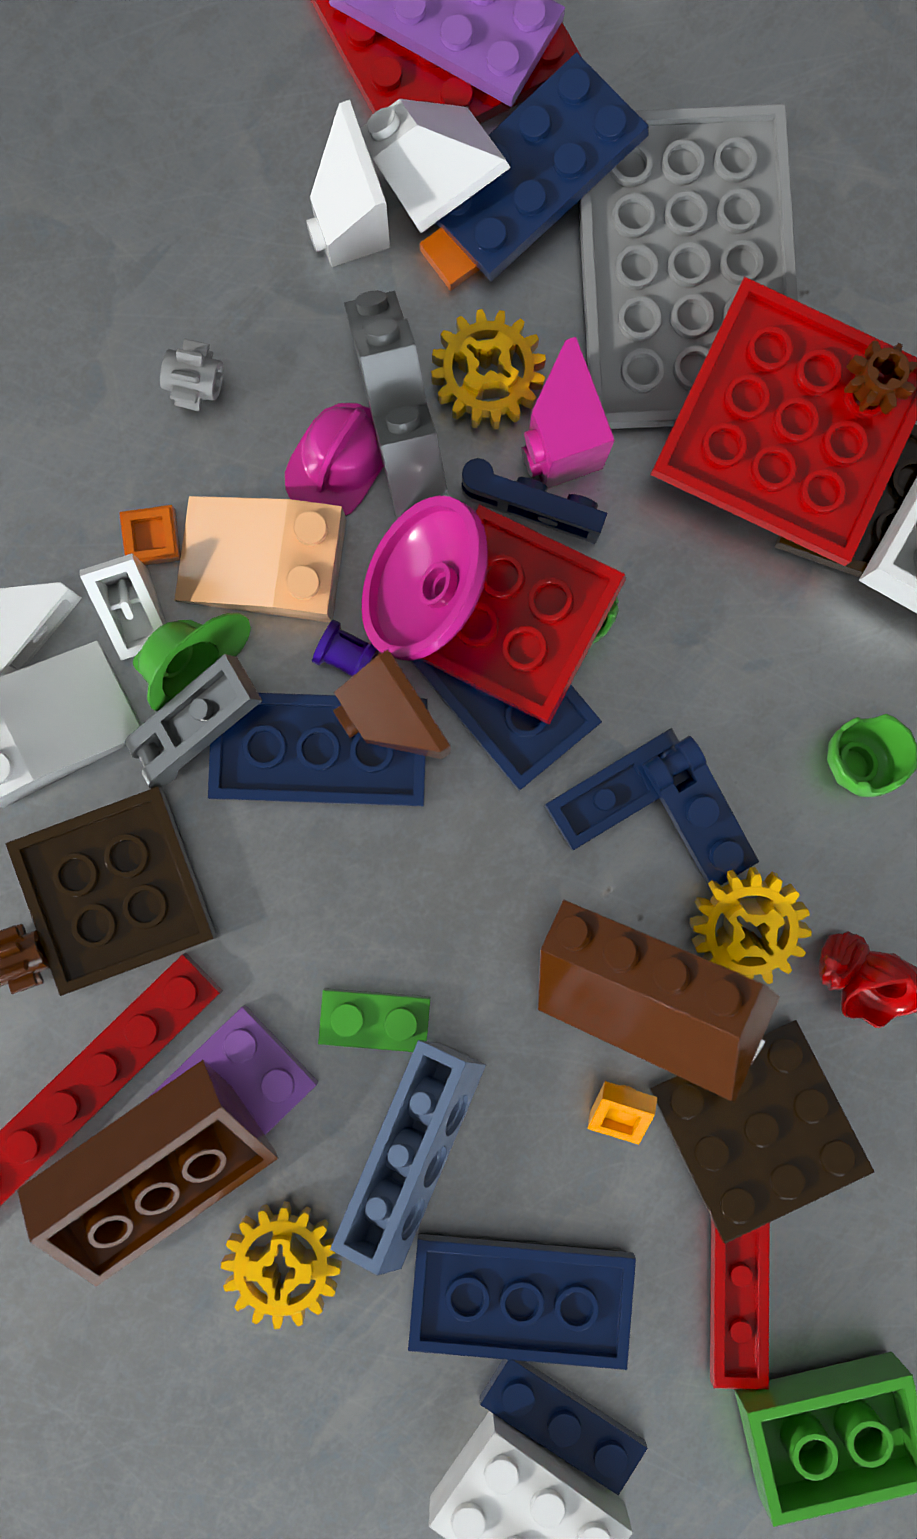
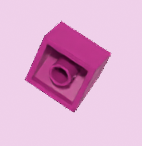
M576 337L565 340L532 410L529 430L524 432L527 446L521 447L524 463L530 477L539 476L541 482L548 489L602 470L615 441Z

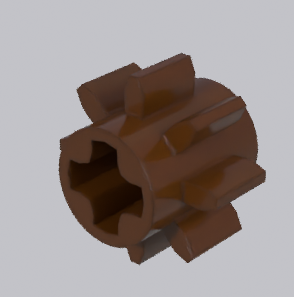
M877 340L872 341L865 350V358L855 355L847 364L846 368L855 374V377L844 388V392L854 393L855 397L861 402L859 406L861 412L869 406L880 405L882 412L888 414L896 407L897 398L906 400L915 391L914 385L906 380L917 368V362L908 361L907 357L901 352L903 344L898 343L894 348L881 349ZM879 372L884 375L882 383L877 380Z
M23 924L0 930V987L8 984L11 994H16L43 984L44 980L40 972L50 969L37 931L26 934Z

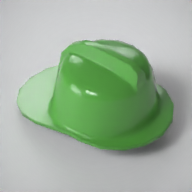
M225 613L210 619L203 625L193 620H177L167 622L158 627L148 637L142 649L133 660L134 668L149 685L147 701L150 707L155 711L160 710L224 654L236 657L248 641L251 631L249 619L240 613Z

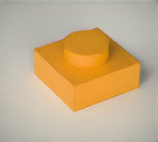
M605 1081L590 1111L587 1129L639 1145L655 1116L657 1097L639 1092L629 1086Z

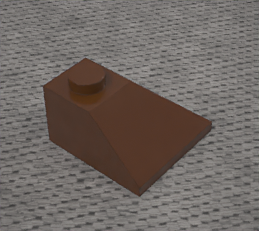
M388 649L377 655L334 692L342 705L335 708L333 712L350 738L360 732L368 744L443 759L451 753V745Z

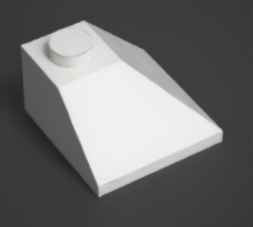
M398 99L389 107L376 111L369 118L368 122L360 128L369 154L420 233L510 168L504 156L468 107Z
M350 100L341 102L338 105L310 195L314 217L306 220L315 251L318 252L325 249L331 267L390 248L386 201Z

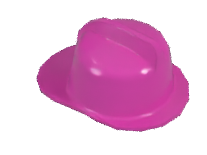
M338 403L324 409L312 421L291 455L285 471V489L290 499L342 506L345 516L351 514L356 509L384 467L370 408L357 403Z

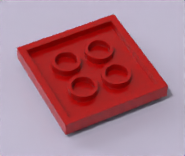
M479 505L475 512L484 527L488 553L487 572L481 595L472 614L461 630L444 646L432 654L420 658V660L550 725L623 587L626 576L621 571Z

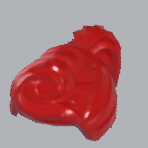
M849 931L843 934H832L827 938L821 949L819 976L822 978V985H827L828 990H841V1010L845 1017L850 1019L860 1018L875 1028H882L898 1016L917 1012L916 966L894 953L870 951L864 937Z

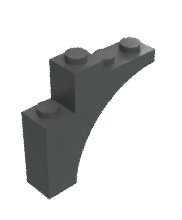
M374 290L362 293L355 300L344 302L397 520L416 503L434 496H448L437 433L428 409L416 344L408 320L403 317L395 291L385 293Z

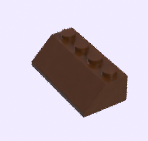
M563 899L540 952L538 1010L735 1103L780 996L764 983Z
M201 1060L17 1189L29 1242L97 1287L276 1161L278 1156L232 1086L204 1060Z

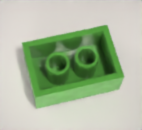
M892 1351L769 1380V1389H734L758 1495L773 1527L917 1493V1391L913 1375Z

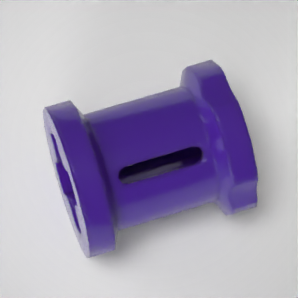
M333 619L316 647L312 662L317 665L325 662L353 677L377 656L379 650L371 642L368 643L342 630L341 623Z

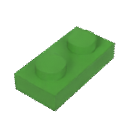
M324 988L318 1044L413 1052L418 1040L427 1041L431 997Z

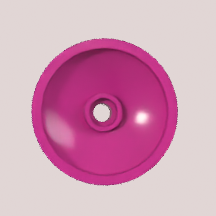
M434 496L424 499L406 510L391 525L380 541L366 573L361 609L366 634L373 646L380 652L388 649L395 659L404 661L423 658L449 642L469 619L481 595L488 562L484 527L480 518L470 506L449 496Z

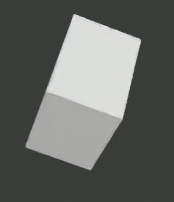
M132 553L80 570V577L120 659L124 660L136 656L148 637L158 627L166 623L149 568Z
M61 582L0 588V674L6 675L25 668L82 598Z

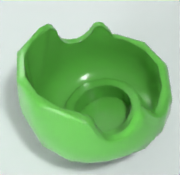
M883 714L874 718L862 719L856 717L843 724L828 742L827 761L837 784L860 797H877L896 790L916 771L917 743L912 731L894 716Z

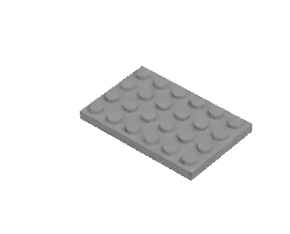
M786 104L636 110L635 112L649 125V136L578 201L587 365L610 429L674 425L744 276L798 301Z

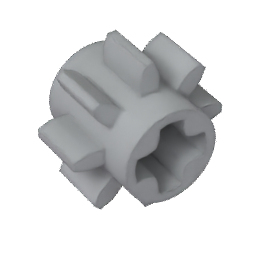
M184 339L182 349L177 348V351L168 349L166 351L161 366L160 385L162 389L171 391L170 399L175 400V406L200 411L202 400L215 401L218 398L223 379V362L212 359L213 351H209L210 344Z

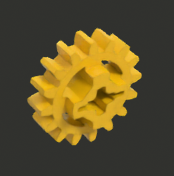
M479 309L476 314V323L469 324L465 318L459 316L456 318V335L446 330L441 332V344L445 349H433L432 363L440 368L431 371L432 385H445L438 391V401L440 405L451 401L454 402L452 417L455 420L467 412L471 414L472 428L477 429L482 417L490 419L493 429H499L502 415L507 414L516 423L520 420V404L530 409L535 406L537 397L531 390L543 389L545 376L537 371L545 367L546 357L545 354H532L538 347L539 337L537 334L526 338L522 336L525 321L521 318L510 327L505 324V311L499 310L494 321H487L483 309ZM515 352L522 362L523 378L519 377V371L511 366L512 357ZM454 361L458 363V368L466 373L461 387L458 386L453 375ZM491 364L497 366V373L490 370L485 376L479 374V366L484 369L490 367ZM496 397L500 398V400L496 401H482L483 399H490Z
M750 867L746 879L740 880L733 870L727 871L729 884L722 887L717 882L711 880L708 883L713 893L711 899L697 897L695 900L703 916L690 918L689 923L693 931L699 933V935L692 939L693 945L697 953H705L702 958L752 979L754 975L761 974L767 984L773 983L772 970L778 967L787 974L792 972V968L787 961L790 955L796 957L805 956L806 952L798 942V938L811 937V929L805 922L800 921L810 915L809 910L803 902H796L800 894L794 886L788 884L782 887V879L773 871L764 881H762L756 867ZM745 896H757L756 898H742ZM723 913V926L716 931L718 934V937H716L715 929L717 920L720 914ZM737 916H741L747 923L750 921L752 925L758 926L757 929L761 933L762 938H759L753 931L750 932L748 929L742 928L743 926ZM784 924L782 935L777 942L778 928Z
M284 1201L278 1215H273L267 1204L262 1205L258 1212L259 1222L246 1215L239 1224L243 1235L231 1233L226 1243V1246L235 1253L225 1255L221 1261V1269L234 1273L226 1279L223 1285L224 1291L238 1290L240 1292L234 1308L239 1311L248 1305L252 1306L255 1309L252 1317V1323L258 1324L264 1315L267 1314L272 1316L274 1329H280L284 1317L291 1315L297 1327L301 1326L305 1319V1309L307 1307L317 1315L323 1311L325 1303L320 1294L333 1297L336 1292L337 1283L328 1277L339 1275L342 1268V1261L329 1258V1256L335 1253L330 1250L335 1238L327 1240L323 1238L329 1225L326 1219L315 1225L309 1222L311 1208L308 1206L301 1211L299 1216L291 1215L290 1202ZM273 1231L272 1239L266 1246H255L253 1250H248L257 1238ZM296 1234L303 1237L313 1249H306L298 1240ZM281 1245L283 1246L285 1264L290 1267L283 1284L281 1283V1272H279L278 1263L274 1262ZM311 1280H315L305 1292L291 1298V1291L299 1284H310ZM252 1281H256L268 1295L260 1291Z

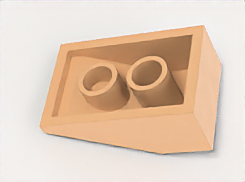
M189 496L174 600L181 603L331 622L334 615L347 520L342 506L292 499Z

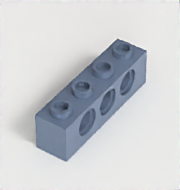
M418 1040L330 1250L377 1276L402 1269L486 1064L441 1043Z

